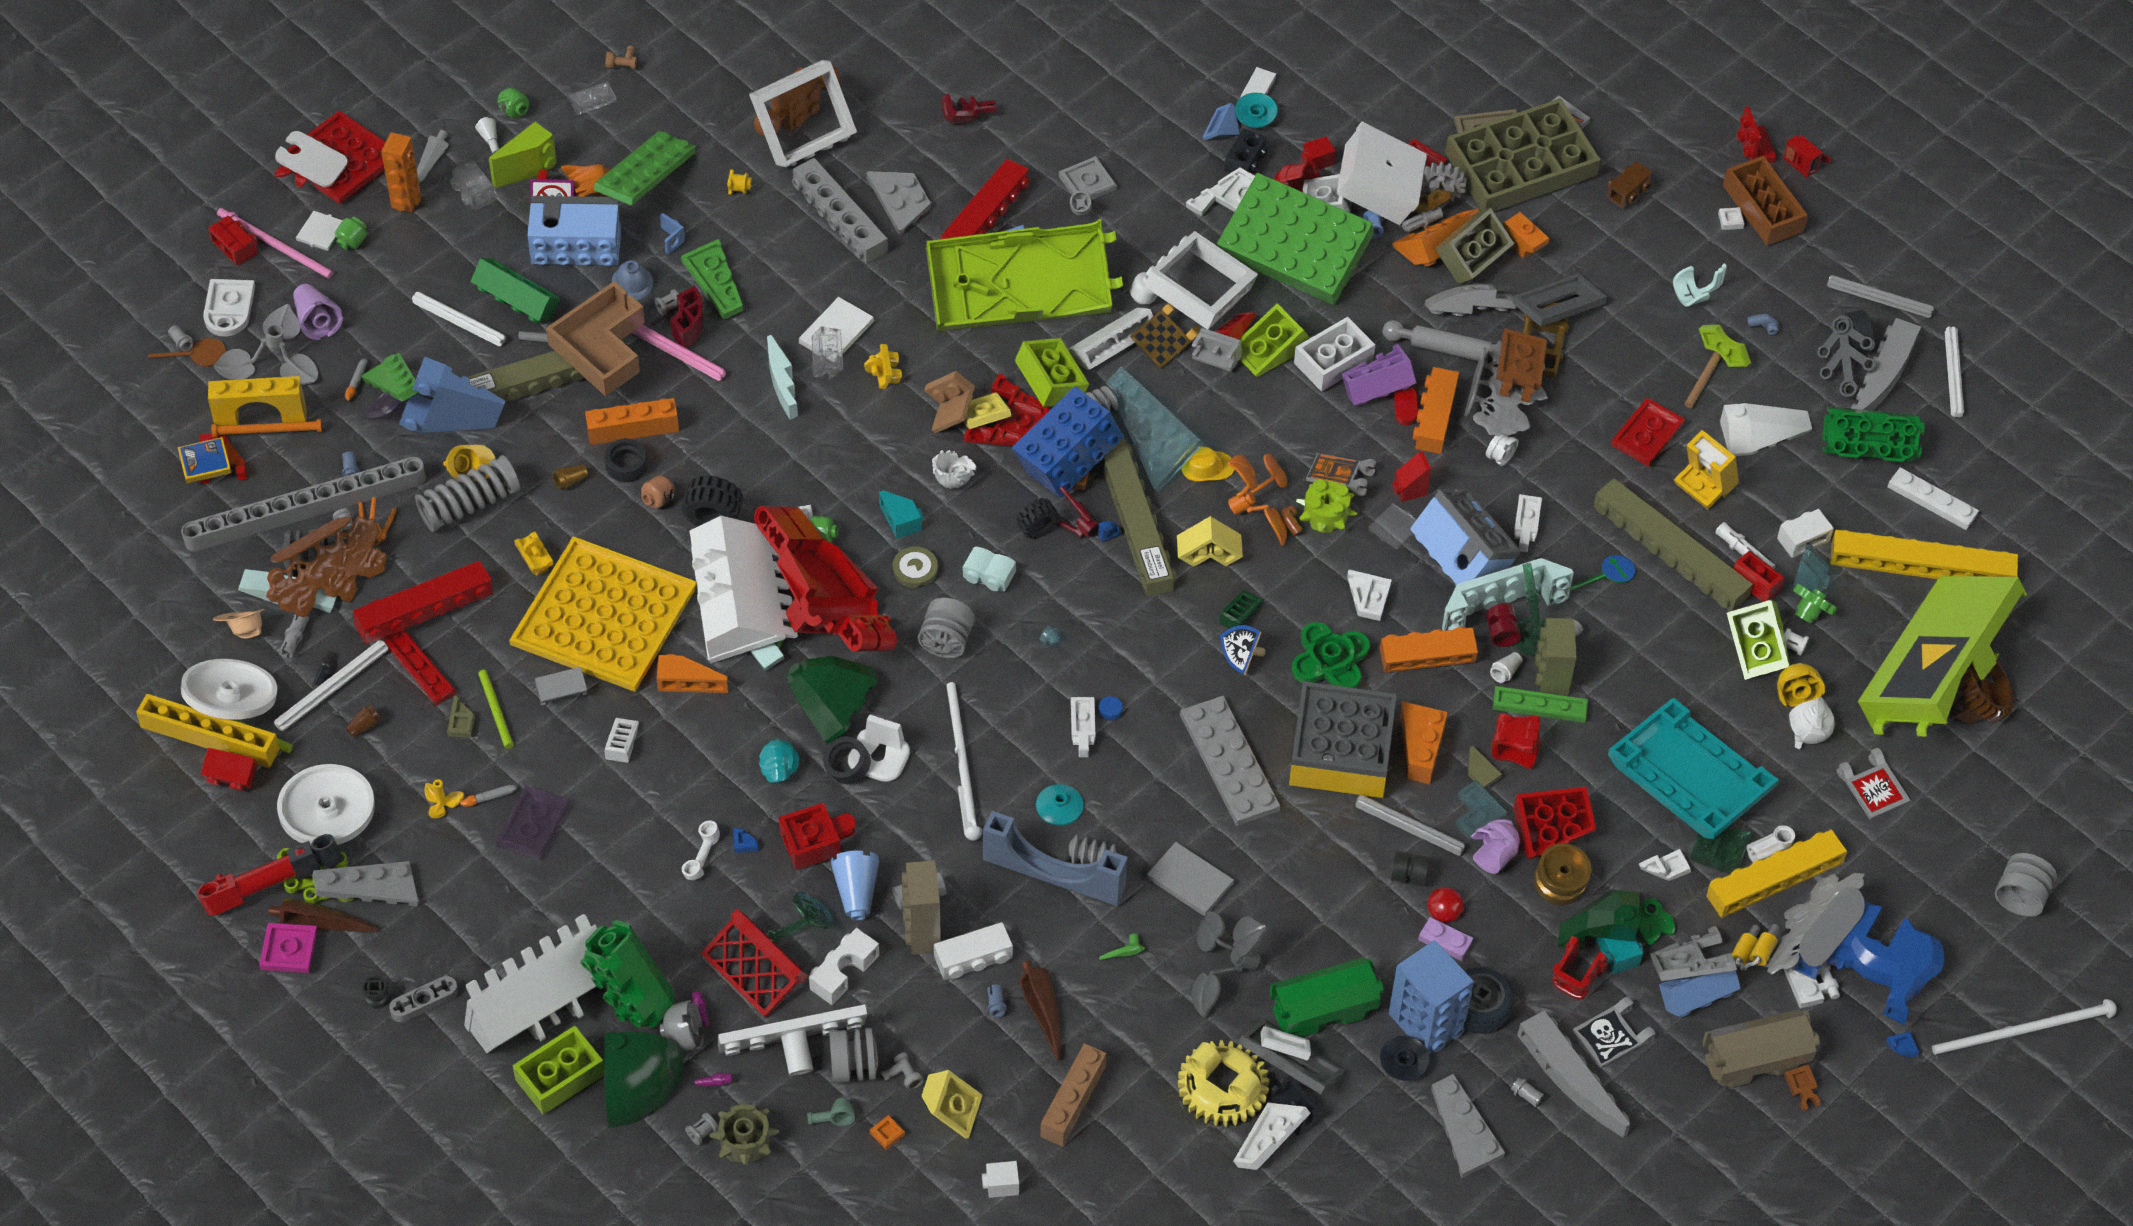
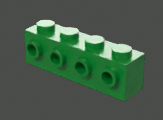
M480 258L470 281L477 285V289L481 292L493 294L495 300L501 303L507 302L512 305L511 309L519 313H526L529 315L528 318L536 323L550 321L560 299L557 295L492 258Z

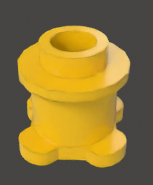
M730 169L727 183L728 195H732L733 191L746 194L747 190H751L752 178L748 177V173L744 175L734 174V170Z

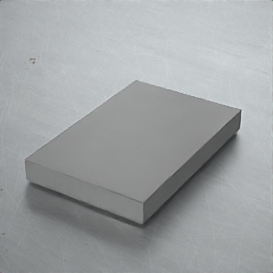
M1177 842L1172 845L1147 874V879L1203 916L1210 912L1234 882V879Z

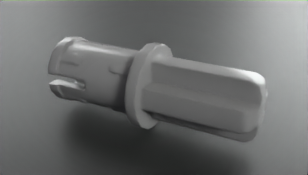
M1437 206L1427 212L1419 211L1416 216L1402 222L1404 231L1410 232L1419 227L1426 228L1428 224L1443 218L1442 210Z

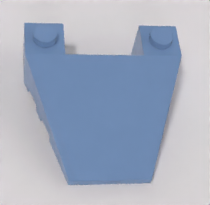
M424 357L412 390L422 395L433 397V400L417 394L411 396L408 399L399 425L419 433L495 428L505 400L482 386L478 389L471 385L469 378L465 376L460 378L451 372L452 368L446 364Z

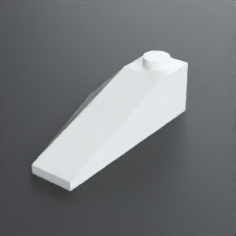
M1748 403L1724 405L1720 419L1727 450L1734 456L1752 455L1766 446L1770 448L1784 439L1791 440L1812 431L1808 411Z

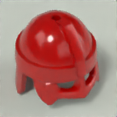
M1303 162L1285 165L1277 172L1274 180L1303 192L1304 180L1320 177L1314 163Z

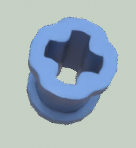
M1370 210L1366 211L1363 219L1373 223L1374 235L1372 238L1381 237L1384 233L1381 226L1383 217Z

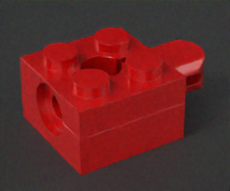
M824 802L778 817L779 832L795 870L837 857V854L841 853L840 840L854 836L856 831L855 819L852 815L846 813L830 818Z

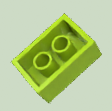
M1061 338L1023 341L1015 362L1043 407L1055 406L1074 386L1086 393L1089 383Z
M573 1026L513 1065L515 1080L543 1115L605 1075L602 1058L576 1026Z

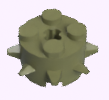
M742 1102L741 1105L730 1108L728 1113L720 1111L718 1113L720 1118L718 1131L710 1133V1137L720 1140L722 1149L719 1156L721 1158L726 1157L732 1162H741L744 1165H747L748 1162L761 1160L765 1155L769 1156L771 1154L769 1149L770 1136L779 1133V1129L769 1127L767 1120L769 1110L766 1108L758 1111L755 1106L746 1105L745 1102Z

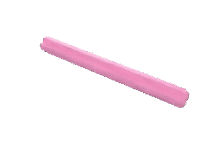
M641 325L631 332L718 381H721L726 375L725 369L645 325Z

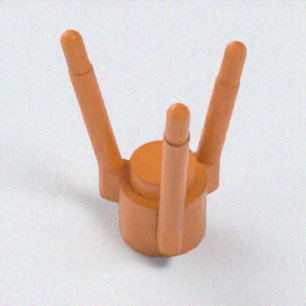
M372 497L370 519L373 518L375 520L376 497ZM359 502V516L364 517L363 503ZM393 508L383 530L376 523L380 533L373 546L379 545L380 541H385L386 533L397 512L396 508Z

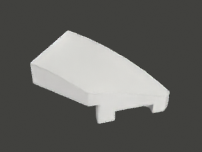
M1680 849L1661 858L1656 855L1639 863L1641 870L1668 881L1691 872Z

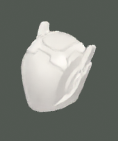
M1822 697L1801 703L1789 713L1790 726L1795 733V748L1797 749L1801 748L1802 743L1817 744L1823 742L1833 733L1835 726L1834 716Z

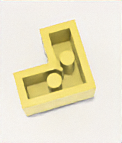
M1211 516L1177 535L1178 558L1193 567L1210 557L1224 566L1243 557L1241 534Z

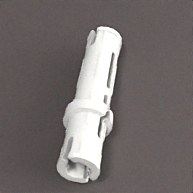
M1724 522L1717 528L1716 534L1729 544L1730 549L1736 550L1742 556L1751 551L1775 569V564L1745 540V536L1736 533L1730 528L1727 523Z

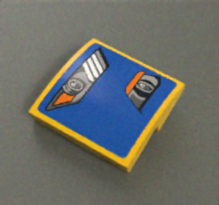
M222 437L178 447L186 484L231 473Z

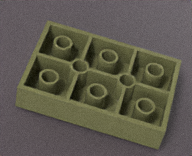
M1561 98L1448 136L1445 153L1454 168L1458 166L1459 172L1465 173L1464 177L1467 178L1466 187L1480 210L1483 211L1491 208L1493 212L1595 177L1598 174L1601 161Z

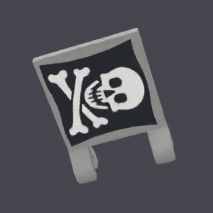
M1630 997L1623 998L1615 1006L1573 1029L1575 1035L1600 1069L1638 1047L1655 1040L1653 1028L1647 1027L1636 1036L1621 1016L1631 1012L1633 1009V1001Z

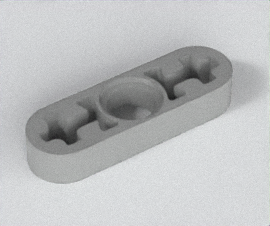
M443 976L393 999L389 1006L391 1017L397 1022H405L453 1000L458 994L455 979L450 976ZM447 986L450 988V991L446 992L442 987ZM433 990L436 991L438 997L435 998ZM425 994L431 997L430 1001L425 1004L417 1002L418 997ZM413 1000V1004H414V1007H415V1008H412V1005L410 1004V1001ZM402 1006L405 1012L401 1013L397 1008Z

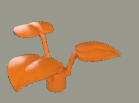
M1270 453L1265 454L1264 463L1272 476L1258 486L1254 468L1249 460L1242 454L1234 456L1227 464L1238 472L1247 486L1237 493L1236 496L1228 500L1231 510L1236 515L1246 510L1248 513L1264 510L1281 546H1283L1288 530L1282 516L1274 507L1270 508L1269 505L1253 507V504L1256 503L1253 494L1271 483L1274 479L1280 488L1286 487L1288 479L1284 470Z

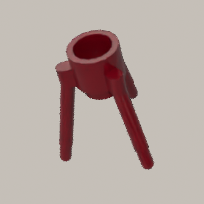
M1060 486V490L1080 513L1081 517L1076 522L1077 528L1060 519L1059 522L1055 523L1074 532L1079 538L1083 537V535L1087 538L1095 535L1099 530V524L1091 517L1080 501L1076 502L1063 486Z

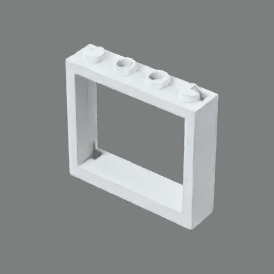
M821 60L749 94L776 165L785 168L797 164L796 161L802 158L809 159L815 155L814 152L819 150H828L833 147L835 142L847 141V138L851 137L850 135L857 132L831 61ZM822 75L841 127L783 154L764 102Z
M1194 231L1188 237L1184 236L1178 246L1174 245L1167 256L1163 255L1156 266L1152 265L1146 273L1148 278L1144 286L1208 330L1251 290L1258 274ZM1188 251H1191L1236 282L1212 306H1209L1164 275Z

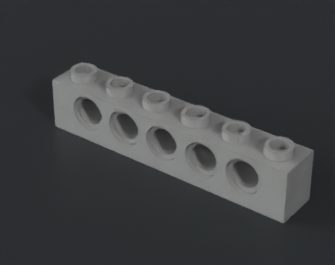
M815 158L793 169L792 183L794 187L804 194L808 203H812L816 207L821 217L826 218L830 227L841 235L845 244H849L858 258H861L868 264L888 253L887 237Z

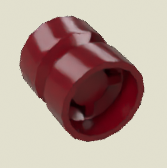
M1498 604L1487 610L1486 618L1490 628L1489 633L1492 644L1497 647H1508L1516 644L1520 640L1521 634L1514 606Z

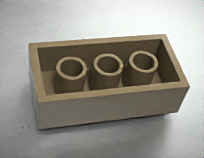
M935 860L906 863V872L901 873L906 946L911 945V955L934 953V944L940 942V899Z

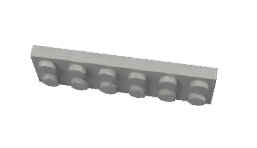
M1224 696L1180 710V716L1236 826L1279 812L1280 804Z

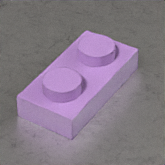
M1431 917L1418 938L1419 941L1427 945L1436 940L1450 956L1460 961L1463 960L1473 942L1472 937Z

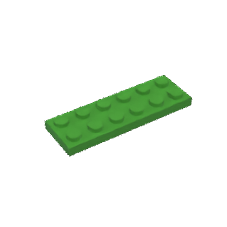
M658 131L596 181L594 190L632 206L695 153L696 146L688 143L686 140L670 136L666 132Z

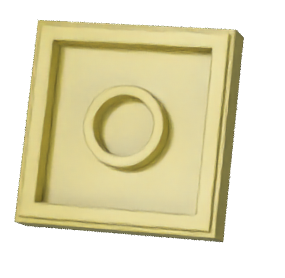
M992 393L971 400L964 423L969 429L1010 417L1011 412L1000 395Z

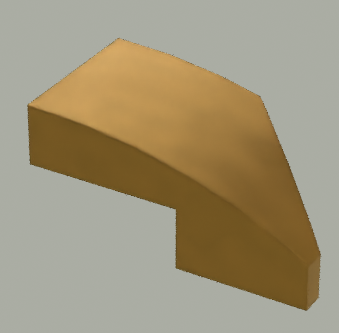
M1434 189L1430 195L1420 194L1419 204L1411 212H1427L1452 197L1451 191Z

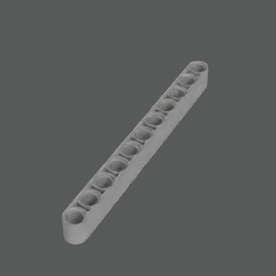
M418 457L406 458L188 522L181 529L185 547L189 551H200L353 506L359 502L370 501L372 497L380 498L420 486L426 480L423 461Z

